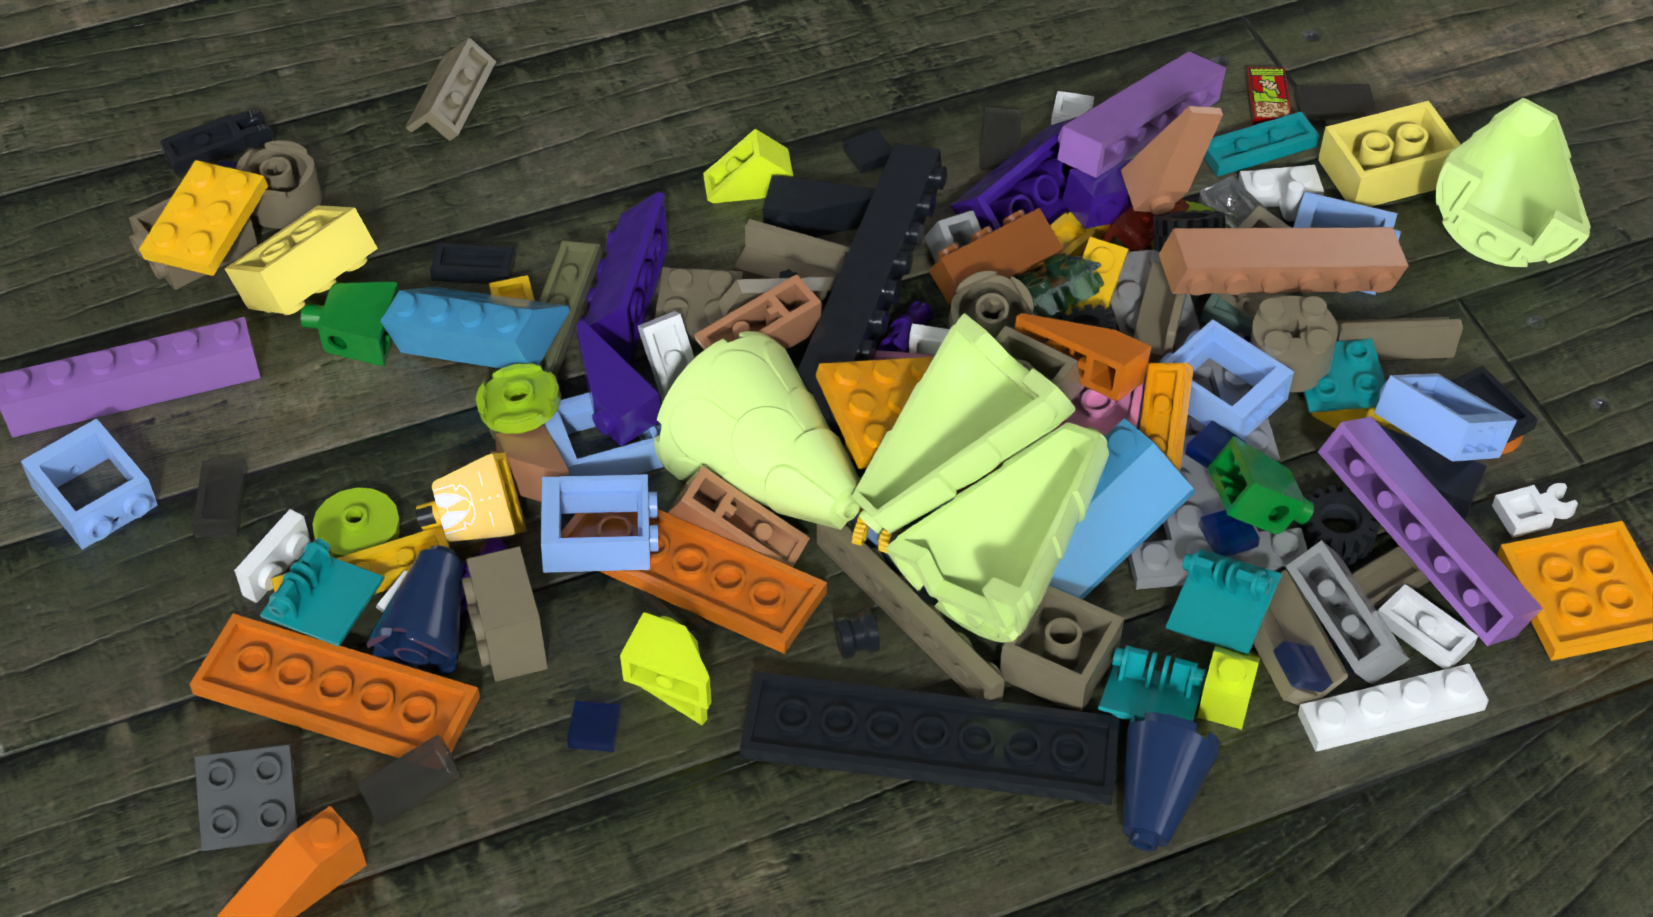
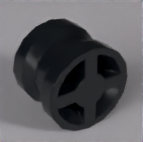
M869 607L860 609L857 615L847 617L842 613L833 616L835 638L843 659L852 658L856 652L866 650L869 653L880 650L876 621Z

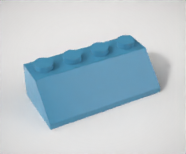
M441 287L399 290L380 322L401 353L501 369L513 364L533 363L539 365L567 318L570 309L567 305Z
M1125 418L1105 436L1109 451L1105 468L1085 518L1082 522L1077 523L1064 558L1060 559L1049 584L1082 600L1195 493L1194 488L1157 445Z

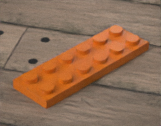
M657 509V518H649V525H658V552H650V570L599 571L783 654L786 653L827 594V582ZM638 512L576 513L561 531V538L638 536Z
M237 614L231 615L189 684L194 695L441 772L480 699L478 687L343 646L338 647L310 636Z

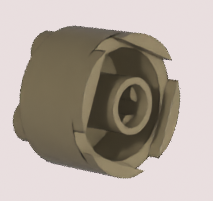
M276 140L264 143L265 149L254 153L253 148L247 151L238 161L236 169L263 175L268 184L266 191L249 217L252 224L268 228H285L317 205L320 206L322 192L313 157L311 158L307 154L306 148L292 141Z
M995 271L975 273L964 279L955 291L950 304L948 329L956 324L958 319L965 313L995 339L1004 326L1012 329L1015 328L1016 316L1020 313L1033 315L1034 303L1032 296L1026 286L1012 276L1009 279L997 275Z
M1301 296L1267 298L1261 302L1259 310L1254 316L1250 343L1294 371L1290 392H1303L1317 386L1318 381L1330 372L1338 327L1334 316L1327 309V304L1322 298L1317 296H1309L1307 298Z

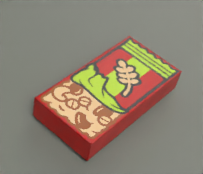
M1248 67L1246 79L1252 125L1291 115L1285 68Z

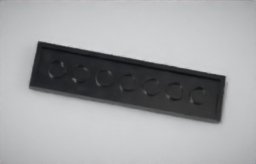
M755 671L740 745V758L1112 805L1120 718L1113 715Z

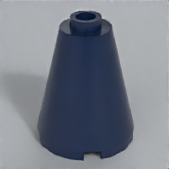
M435 545L430 549L420 551L369 635L367 646L368 648L372 645L375 646L374 656L415 669H419V666L433 668L432 674L439 676L451 674L456 669L459 653L463 563L456 557V553L452 549Z
M1147 712L1143 721H1138L1136 715L1131 717L1127 727L1122 832L1130 838L1129 843L1132 846L1144 851L1153 852L1157 850V847H1164L1169 844L1219 755L1221 743L1216 735L1209 732L1208 739L1196 733L1198 724L1169 714Z

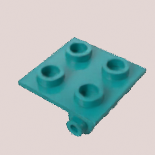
M1373 339L1336 341L1330 372L1318 381L1317 386L1303 391L1309 413L1377 407L1380 400L1379 393L1385 383Z
M317 538L314 542L306 544L304 547L305 551L299 560L292 564L290 567L291 571L285 574L283 577L284 581L278 590L271 594L269 602L260 616L339 647L383 582L384 576L330 557V545L326 541Z
M1200 548L1194 554L1187 553L1184 557L1182 568L1188 571L1189 574L1165 628L1244 655H1249L1282 574Z
M1126 645L1125 649L1116 647L1112 662L1114 666L1098 710L1109 712L1121 719H1131L1132 716L1136 715L1137 720L1143 721L1145 713L1156 712L1177 716L1193 722L1204 685L1205 669L1198 668V663L1175 658L1172 674H1169L1171 656H1166L1161 672L1155 670L1157 652H1153L1149 668H1145L1149 651Z

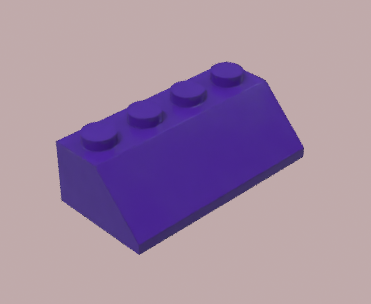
M1077 117L1048 126L954 201L950 206L955 215L973 210L981 230L991 226L994 231L1004 226L1002 221L1021 209L1028 214L1040 208L1049 225L1064 213L1068 214L1070 210L1064 205L1062 199L1069 171L1076 168L1057 160L1060 148L1058 137L1062 127Z
M656 192L621 214L616 230H610L607 239L608 254L606 259H600L597 269V286L591 287L588 293L586 317L581 316L579 322L585 321L628 364L633 363L641 337L638 326L646 322L669 250L665 193Z

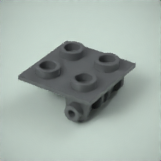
M290 744L194 757L202 851L284 841L290 833L298 829L293 780L297 779L295 761L291 760Z

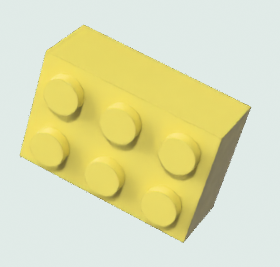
M1429 101L1326 126L1318 161L1347 202L1372 207L1436 190L1439 174L1447 155L1461 144Z
M317 205L224 269L248 309L290 315L303 308L306 304L305 299L312 294L330 289L332 285L337 283L335 278L345 271L350 272L363 266L367 262L366 257L378 248L355 207Z

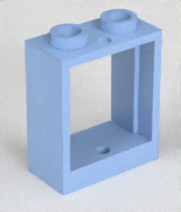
M1304 191L1293 228H1312L1313 226L1317 228L1393 227L1394 229L1398 213ZM1394 229V232L1399 241L1401 231ZM1360 291L1373 295L1376 294L1374 291Z
M1212 319L1200 331L1196 329L1191 332L1184 345L1174 354L1172 352L1166 354L1160 363H1189L1194 367V372L1210 358L1252 385L1253 388L1233 406L1221 400L1193 380L1191 385L1188 415L1227 441H1230L1233 436L1243 441L1288 399L1294 371Z
M1438 373L1390 375L1388 381L1384 383L1380 390V400L1374 411L1381 418L1453 462L1500 458L1517 421Z
M589 393L561 400L558 411L548 422L543 424L566 464L569 476L637 475L663 467L658 460L654 447V438L660 436L661 424L655 425L640 434L641 441L577 459L568 434L596 427L592 420L593 409Z
M97 418L21 460L32 489L82 550L96 541L106 538L110 533L132 520L142 517L149 510L158 506L149 479ZM110 459L128 482L75 511L57 488L103 461Z
M648 474L542 477L541 551L543 573L650 570V552H658V525H649V518H657V492H648ZM638 512V536L561 538V514Z

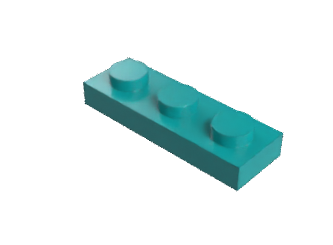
M1297 112L1213 137L1204 159L1218 177L1318 147L1320 135L1302 112Z

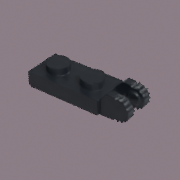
M253 109L234 116L228 115L162 139L160 145L162 152L177 175L189 170L195 160L209 163L247 149V147L253 149L260 148L262 145H265L264 143L272 140L274 132L270 125L264 124L266 122L262 112H259L258 109Z

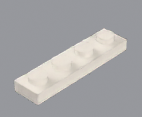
M1465 664L1300 705L1298 716L1315 752L1484 711L1489 700L1470 664Z

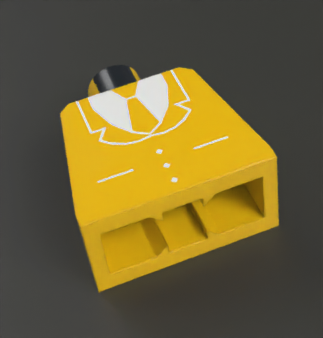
M505 452L486 455L432 482L435 501L416 507L417 520L422 530L425 531L443 526L448 542L511 536L527 532Z

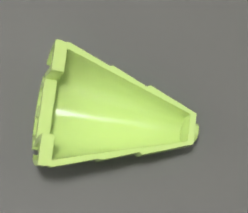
M1523 97L1496 114L1489 124L1474 132L1470 139L1447 155L1436 186V205H1439L1443 216L1442 223L1446 230L1468 252L1495 264L1510 267H1528V263L1547 260L1548 263L1557 261L1575 251L1588 239L1591 226L1579 193L1580 187L1570 162L1572 156L1557 115Z
M964 313L956 324L950 328L924 376L916 384L892 430L888 431L852 494L851 497L864 509L859 517L877 534L883 528L890 534L956 497L957 490L977 481L997 467L999 463L1058 427L1062 421L1070 417L1076 408L1055 384L1036 369L1032 368L1029 371L1010 356L983 327Z
M756 331L740 332L739 339L729 343L721 339L706 348L681 372L668 391L659 410L657 421L662 426L660 436L654 438V447L662 466L676 478L686 482L703 466L760 505L768 506L778 514L841 530L848 521L856 517L861 509V506L851 497L861 479L840 438L830 430L814 396L808 392L785 348L768 335Z
M1070 422L1065 423L1003 462L1001 468L962 491L952 501L899 534L887 546L886 551L914 588L918 591L925 586L929 596L938 600L935 607L951 620L986 639L996 642L1014 641L1018 635H1021L1026 630L1047 591L1060 559L1064 558L1077 523L1082 522L1085 518L1109 457L1107 440L1094 428H1084Z

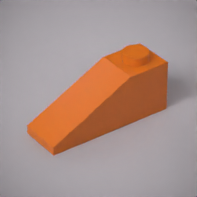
M1024 313L1016 316L1014 330L1078 361L1080 383L1082 386L1118 402L1144 383L1151 351L1150 345L1113 329Z
M331 806L327 807L290 833L217 916H298L367 866L358 836Z

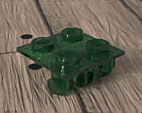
M1066 253L1049 258L1044 262L1045 267L1035 273L1026 272L1015 277L1026 286L1032 296L1034 303L1033 315L1052 319L1060 315V311H1068L1067 301L1071 306L1075 307L1079 302H1083L1098 294L1099 288L1104 286L1101 275L1098 272H1092L1101 267L1099 262L1067 255Z

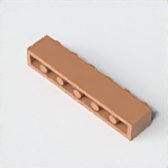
M1393 227L1175 228L1159 253L1172 294L1202 295L1228 293L1230 295H1237L1241 293L1276 294L1279 292L1310 294L1314 292L1348 293L1351 291H1374L1381 293L1391 291L1408 268V263Z

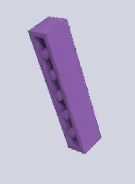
M1188 51L1076 119L1066 123L1058 137L1060 148L1057 160L1097 178L1146 147L1188 106L1210 107L1218 102L1226 67Z
M241 317L1 373L0 411L13 438L261 379L246 319Z
M1372 417L1340 423L1319 449L1318 453L1487 646L1516 637L1543 609L1541 605Z

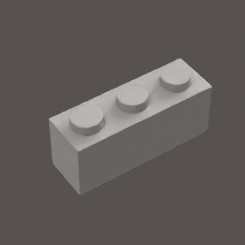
M1321 540L1285 566L1357 675L1373 685L1410 660L1340 555Z

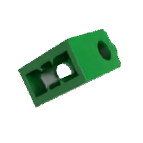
M398 282L336 283L331 286L324 305L305 304L301 310V326L318 329L323 350L329 354L385 366L393 340L380 321L399 292Z
M1235 436L1231 438L1208 467L1226 513L1232 518L1278 535L1283 533L1292 521L1303 525L1309 521L1313 514L1314 504L1303 497L1292 472L1284 465Z

